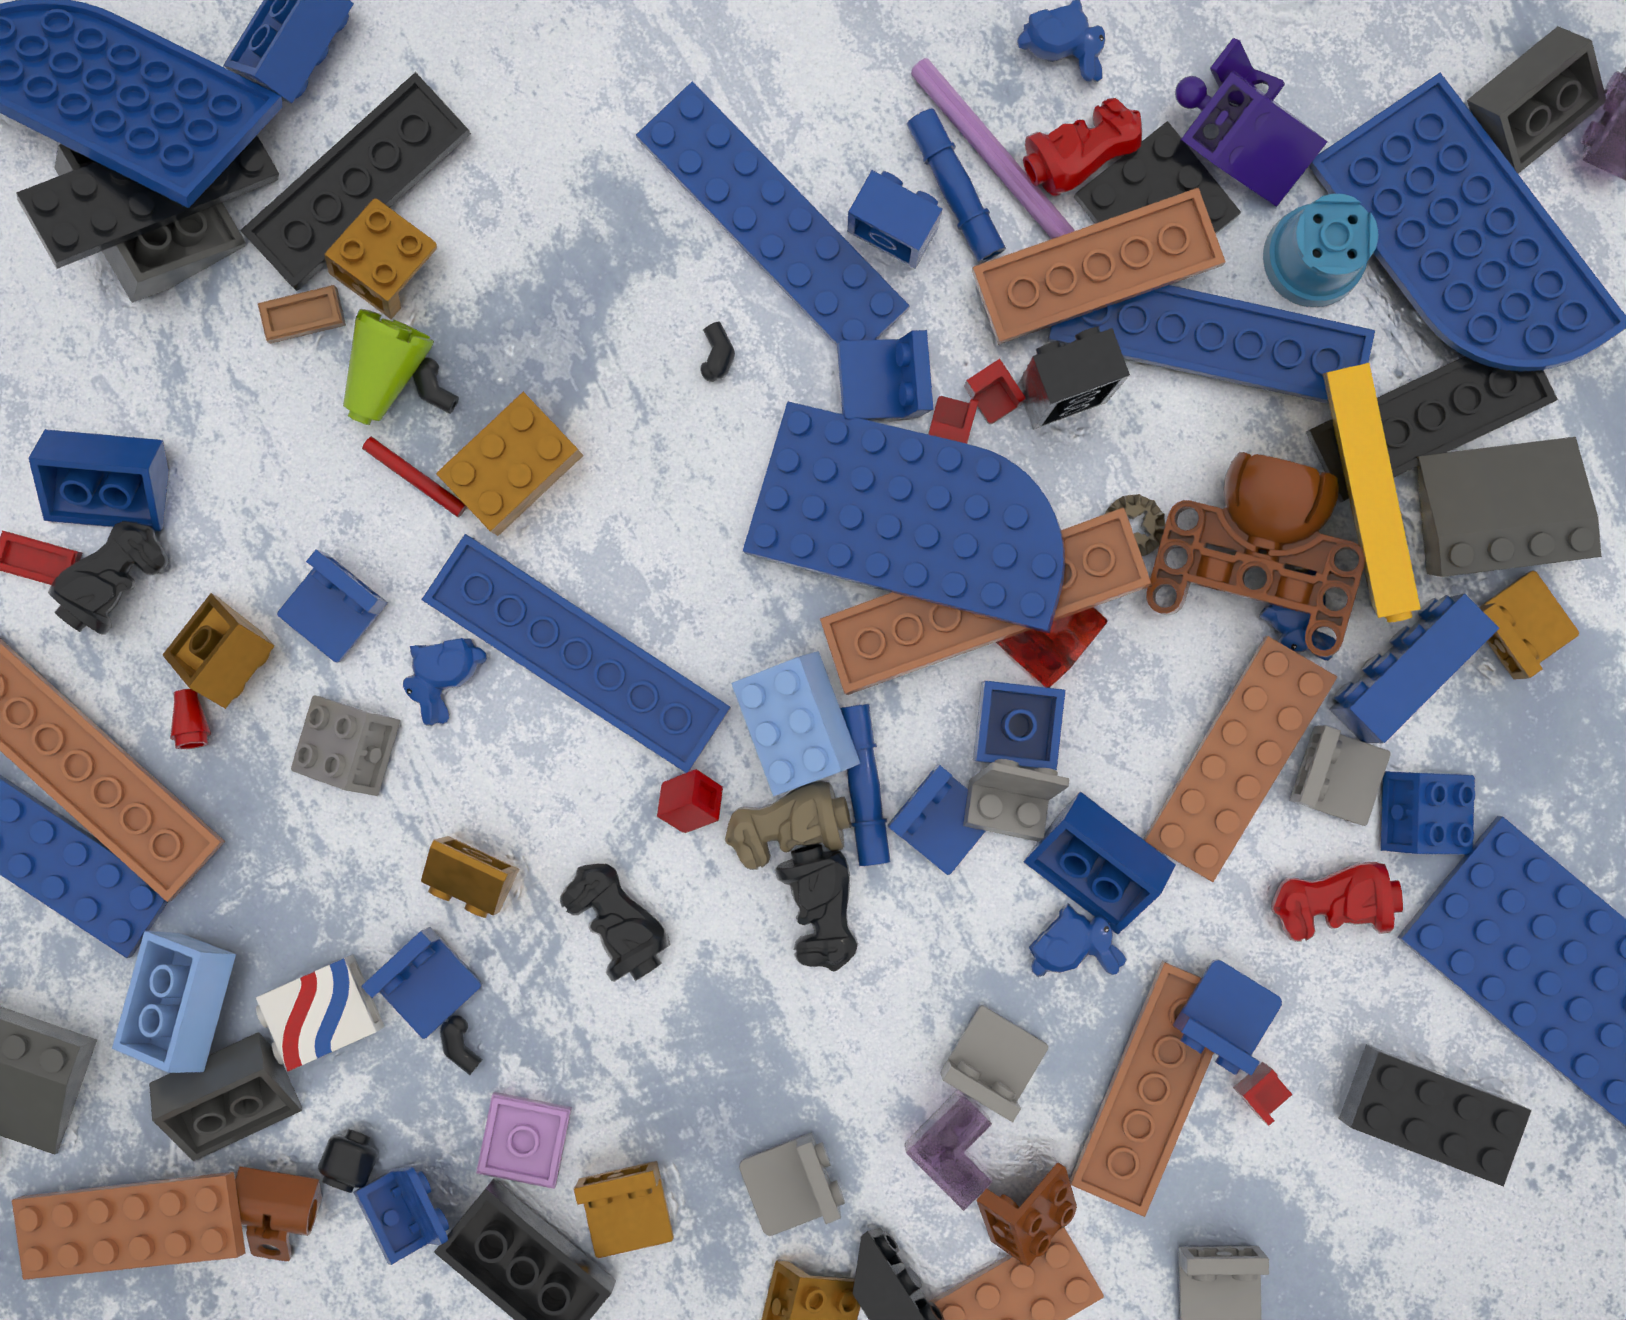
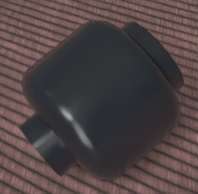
M348 1129L346 1136L338 1134L331 1136L318 1164V1170L324 1176L322 1182L349 1193L353 1192L354 1187H364L368 1182L378 1157L375 1148L368 1145L371 1137Z

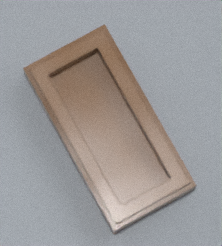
M335 285L258 303L265 338L270 344L346 326L338 289Z

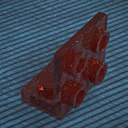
M1092 607L1053 621L1050 633L1031 629L996 643L1046 688H1050L1073 666L1108 621L1100 612Z

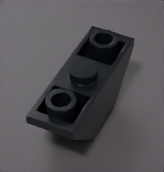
M881 1228L864 1233L860 1241L853 1296L869 1320H944L939 1308L933 1302H928L920 1290L922 1284L918 1275L913 1269L906 1267L898 1256L899 1248L893 1237L889 1233L883 1232Z

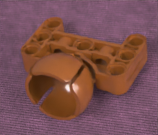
M1239 452L1231 461L1225 475L1223 492L1226 508L1221 509L1191 500H1183L1172 506L1167 517L1151 574L1152 586L1147 588L1146 599L1148 605L1160 614H1175L1182 609L1190 583L1310 614L1305 634V642L1308 649L1319 657L1334 655L1342 646L1365 567L1363 549L1358 544L1320 534L1319 532L1330 519L1337 504L1338 478L1326 472H1321L1319 475L1317 469L1299 463L1255 454L1251 457V454ZM1187 509L1196 511L1199 516L1197 525L1190 530L1180 529L1177 524L1179 514ZM1206 543L1237 552L1234 556L1207 549ZM1177 547L1185 549L1188 555L1186 564L1179 569L1170 568L1166 561L1169 551ZM1259 549L1267 551V554L1259 553ZM1345 549L1354 551L1359 558L1357 567L1351 571L1338 569L1334 563V558L1338 552ZM1285 564L1316 571L1317 573L1316 576L1288 570L1285 569ZM1252 568L1263 569L1267 575L1265 585L1257 590L1247 588L1244 583L1246 572ZM1163 586H1172L1177 593L1175 603L1167 608L1160 607L1156 601L1157 591ZM1333 588L1343 590L1348 598L1346 606L1338 611L1327 609L1323 603L1325 593ZM1328 627L1335 632L1336 643L1331 649L1319 650L1313 645L1312 636L1317 629Z

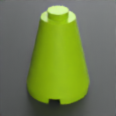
M359 309L354 326L343 406L350 410L348 417L360 423L370 425L372 420L381 421L431 350L434 340L430 339L425 333L402 322L387 319L379 321L381 314L366 309Z

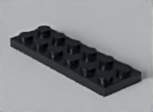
M415 72L240 231L284 279L298 291L327 265L324 254L373 199L380 200L390 208L471 133Z
M256 135L189 208L98 162L16 192L19 204L53 264L58 269L278 180L279 172Z
M1464 356L1377 397L1393 478L1419 466L1416 456L1447 453L1557 401L1558 399L1544 370H1503L1481 364ZM1331 419L1306 431V434L1324 471L1338 478V501L1340 503L1349 499L1333 420Z

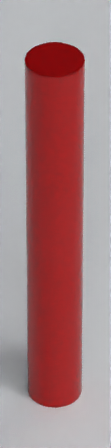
M372 436L363 444L362 449L456 517L459 518L467 508L460 499Z

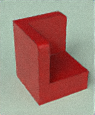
M998 359L967 379L964 385L971 399L979 400L977 408L988 424H993L1021 406L1026 399L1001 359Z
M939 396L928 435L967 444L979 400L971 399L967 403Z
M697 769L667 780L661 785L657 817L682 833L719 821L723 786Z
M1262 1062L1257 1066L1252 1076L1248 1074L1233 1088L1265 1124L1270 1126L1275 1121L1270 1114L1293 1094L1280 1081L1277 1073L1270 1066Z

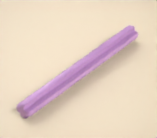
M924 58L916 63L911 72L914 79L1048 236L1054 239L1074 232L1075 230L1043 192L1032 184L1025 171L931 61Z

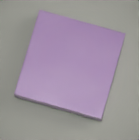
M494 1092L491 1098L476 1173L555 1189L572 1107Z

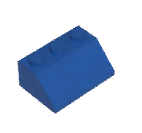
M263 0L223 66L281 95L283 101L293 103L295 99L305 92L308 86L307 79L315 66L322 63L329 51L328 45L334 35L347 24L349 20L348 13L354 3L350 0Z
M47 429L43 431L28 459L44 521L114 527L116 523L122 521H132L149 525L155 531L162 530L169 476L163 440Z
M1081 791L1059 813L1046 830L1044 839L1036 843L1023 861L1094 917L1098 915L1106 917L1112 931L1116 934H1119L1162 894L1176 866L1171 860Z

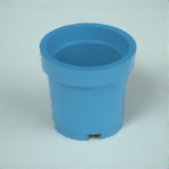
M1328 194L1311 204L1294 209L1273 226L1265 241L1263 264L1268 280L1282 297L1304 307H1324L1342 300L1355 288L1364 274L1367 261L1374 253L1378 242L1376 220L1371 212L1368 213L1360 205L1361 202L1345 194ZM1313 218H1320L1321 223H1315ZM1313 250H1318L1321 253L1320 258L1313 256ZM1348 251H1353V259L1348 257Z

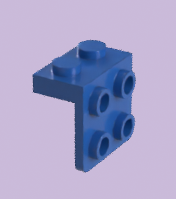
M1216 959L1208 966L1173 1026L1183 1033L1180 1041L1202 1054L1206 1047L1219 1055L1215 1062L1234 1075H1237L1241 1069L1252 1076L1260 1063L1252 1054L1281 1008L1282 1000L1275 993L1225 962Z
M413 1167L395 1168L366 1184L364 1187L353 1191L389 1265L394 1264L427 1244L442 1245L448 1241L445 1232L449 1229L448 1221L439 1207L434 1209L427 1195L431 1193V1187L422 1171L416 1172Z

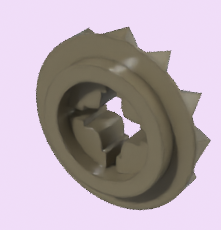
M1140 494L1122 496L1108 507L1105 514L1123 507L1127 517L1130 519H1134L1144 513L1145 516L1142 518L1141 527L1148 536L1139 532L1134 533L1141 556L1148 555L1160 545L1165 528V513L1160 510L1155 500L1148 499Z

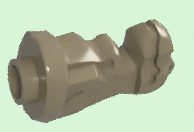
M811 782L792 790L768 806L762 808L740 807L736 809L728 823L725 842L734 848L741 863L750 870H758V867L761 866L763 868L769 863L771 855L767 842L778 841L783 852H790L795 845L809 846L823 843L832 852L843 850V829L851 828L847 801L845 797H835L830 782Z

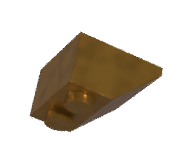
M210 593L162 655L190 689L226 709L232 700L243 692L246 682L257 668L267 661L271 650L274 648V644L256 626L220 598Z
M450 836L433 840L421 882L430 886L428 890L430 894L446 901H450L452 897L466 903L465 910L479 917L486 918L488 913L494 916L500 912L520 869Z

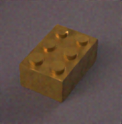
M523 391L450 459L436 475L490 532L499 536L579 461L583 454Z

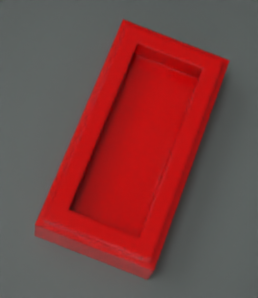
M3 530L0 536V571L49 585L53 583L62 571L81 560L83 554L82 552Z

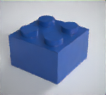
M871 170L848 211L847 232L916 269L938 230L943 208L937 206L938 201L928 193L917 191L915 194L902 186L903 182L895 175L886 171L879 174Z
M982 681L973 761L992 763L998 759H1007L1018 762L1019 766L1057 770L1066 690Z

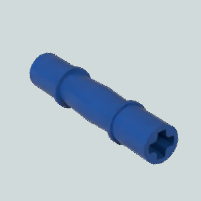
M933 108L920 112L912 117L906 125L923 156L924 164L930 165L944 198L959 221L957 224L958 230L962 231L979 264L984 263L1001 254L1006 247L989 216L990 211L988 208H983L970 177L955 154L954 149L956 146L954 142L950 141L937 113Z
M869 704L842 707L840 710L861 763L847 769L848 788L855 822H852L851 825L854 827L859 866L889 863L891 861L885 824L887 818L882 816L880 781L873 750L874 747H877V743H874Z

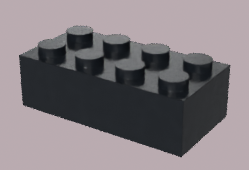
M1099 326L1092 327L1076 334V340L1067 345L1061 346L1059 341H1054L1036 349L1037 354L1031 358L1017 384L1026 398L1023 404L1033 430L1107 403L1130 376L1113 328L1100 332Z
M1366 1044L1339 1120L1352 1129L1504 1187L1532 1110L1508 1098Z
M494 1178L447 1234L448 1241L439 1245L434 1251L437 1256L514 1320H590L611 1295L616 1283L612 1276Z

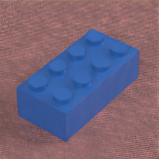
M1465 593L1451 597L1445 595L1439 601L1433 598L1427 602L1417 613L1421 618L1411 628L1406 625L1400 629L1389 641L1393 646L1383 656L1378 653L1372 657L1361 669L1365 674L1355 684L1350 681L1335 694L1333 698L1337 702L1329 710L1360 741L1365 743H1385L1499 629Z

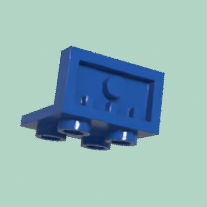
M912 330L900 339L841 340L837 344L842 414L845 419H853V417L865 420L919 418L934 410L927 330Z
M316 549L306 561L313 569L279 609L277 615L331 660L341 662L388 602L328 553Z
M939 764L934 767L887 825L893 832L903 838L947 875H950L986 832L985 830L963 826L968 789Z
M1385 771L1382 789L1380 851L1412 854L1469 855L1473 849L1475 777L1473 775Z
M428 927L414 936L361 987L371 998L382 994L422 1039H425L482 987V983L431 927Z

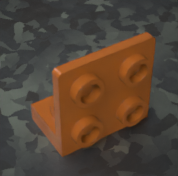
M1059 1162L1056 1163L1020 1207L1010 1197L1004 1194L999 1197L987 1188L976 1200L991 1242L1027 1267L1036 1257L1042 1256L1047 1251L1053 1236L1061 1227L1067 1226L1072 1221L1077 1208L1066 1167Z

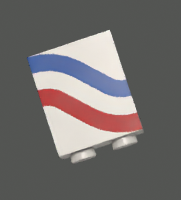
M354 954L256 997L258 1002L256 1006L258 1019L263 1027L269 1028L274 1039L272 1043L273 1054L279 1064L285 1065L287 1072L374 1034L385 1027L373 998L361 987L365 980Z

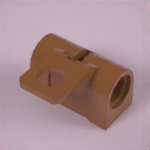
M240 1166L235 1183L241 1224L247 1226L246 1235L251 1254L261 1258L290 1261L292 1255L289 1243L290 1233L308 1236L313 1229L322 1201L319 1179ZM261 1245H271L279 1250H270Z

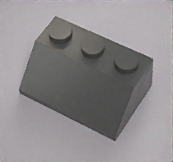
M1559 26L1467 100L1470 112L1518 174L1607 101L1592 40Z
M259 1032L208 1055L204 1072L169 1073L149 1083L152 1121L193 1161L302 1111L301 1103L283 1064L278 1063L273 1054L272 1046Z

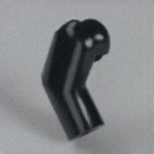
M720 321L712 323L703 329L712 350L707 358V362L702 363L700 370L702 376L710 382H714L718 378H724L728 374L735 357L734 348Z
M425 357L412 375L418 395L422 400L451 414L458 403L459 397L439 387L436 377L439 365L434 359Z
M453 1015L440 1028L443 1053L468 1075H471L483 1059L464 1044L463 1034L468 1029L467 1021L459 1015Z

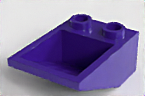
M1234 70L1231 71L1213 97L1207 94V87L1204 81L1196 76L1185 77L1176 86L1175 98L1179 105L1187 109L1198 108L1201 110V113L1181 140L1218 168L1276 207L1328 142ZM1237 90L1243 94L1244 101L1238 106L1230 104L1228 96L1232 91ZM1208 124H1215L1219 129L1218 136L1212 139L1207 138L1204 135V127Z

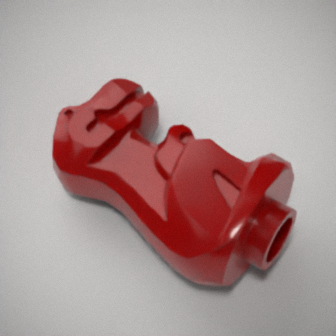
M1109 98L1103 101L1101 106L1097 105L1094 108L1093 124L1095 127L1093 128L1087 127L1085 120H1077L1073 124H1062L1048 135L1035 132L1026 136L1025 149L1027 155L1023 157V164L1030 181L1034 186L1041 184L1049 194L1057 196L1073 190L1108 160L1137 151L1141 147L1142 141L1140 112L1126 108L1116 98Z
M1363 862L1346 867L1318 880L1285 879L1276 890L1271 910L1278 915L1283 930L1288 938L1294 942H1301L1302 939L1307 941L1314 936L1316 932L1314 916L1316 915L1325 916L1326 924L1329 928H1338L1343 923L1354 925L1370 923L1379 934L1390 933L1394 929V913L1403 911V896L1399 880L1390 881L1385 864Z

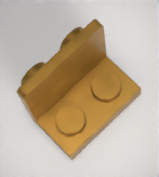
M373 199L327 250L324 256L330 275L389 319H392L401 309L399 292L436 251L437 244L380 200Z
M1536 571L1528 572L1479 607L1499 627L1487 640V643L1514 680L1533 677L1543 670L1539 663L1579 636L1578 629Z
M657 1161L579 1178L574 1187L577 1205L584 1204L593 1249L597 1258L664 1244L673 1240L674 1234Z
M776 1261L762 1320H857L860 1305L853 1296L855 1279L809 1276L788 1261Z

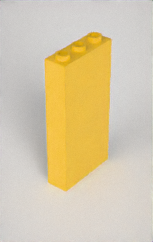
M1370 363L1323 373L1358 544L1364 553V573L1371 606L1377 617H1385L1387 622L1412 618L1411 611L1420 610L1421 608Z

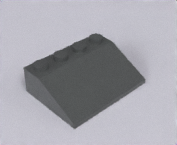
M60 144L58 145L54 168L60 176L96 161ZM220 203L102 252L130 301L133 303L176 286L245 247L246 242L224 204Z
M1576 437L1416 456L1419 464L1417 466L1427 574L1446 577L1602 557L1598 514Z
M0 1006V1136L54 1155L57 1154L97 1039Z

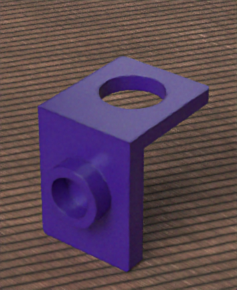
M1235 38L1231 39L1210 67L1219 87L1231 71L1234 70L1253 85L1260 83L1268 85L1266 95L1273 100L1285 85L1282 79L1254 69L1241 41ZM1236 90L1229 94L1228 100L1233 104L1240 105L1244 101V96L1240 91Z

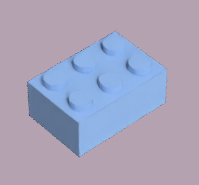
M819 651L796 657L731 683L773 796L861 764Z
M144 931L112 1049L167 1073L204 1072L236 954L182 933Z

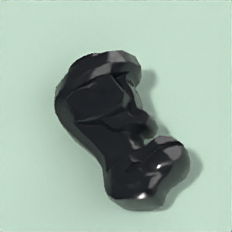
M132 521L116 523L111 530L106 544L93 554L75 562L55 578L48 592L60 604L55 614L78 632H81L88 626L95 632L105 635L112 628L111 619L108 615L109 612L117 605L123 591L132 590L136 585L135 580L129 575L130 569L135 565L147 575L153 576L161 573L159 571L162 568L165 569L168 565V556L155 537V529L149 525Z
M822 844L803 846L791 851L792 859L780 863L775 868L777 880L791 887L793 899L799 907L796 916L797 923L801 925L812 924L814 928L813 934L800 936L795 941L794 950L796 952L794 956L801 965L826 967L834 972L849 962L856 954L858 947L857 939L848 925L847 918L850 892L849 866L841 851H823Z
M590 864L578 867L576 876L565 887L560 896V904L571 915H580L591 907L594 909L597 916L589 923L588 928L590 932L600 935L602 946L611 959L606 969V974L610 980L615 982L630 972L633 979L637 981L660 966L662 962L657 954L670 946L668 934L662 924L651 913L630 899L621 889L619 877L614 867L608 864Z

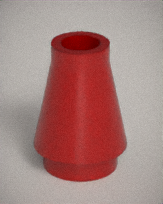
M192 689L175 691L173 693L174 707L170 739L175 740V748L195 749L208 745V736L211 735V731L198 693Z

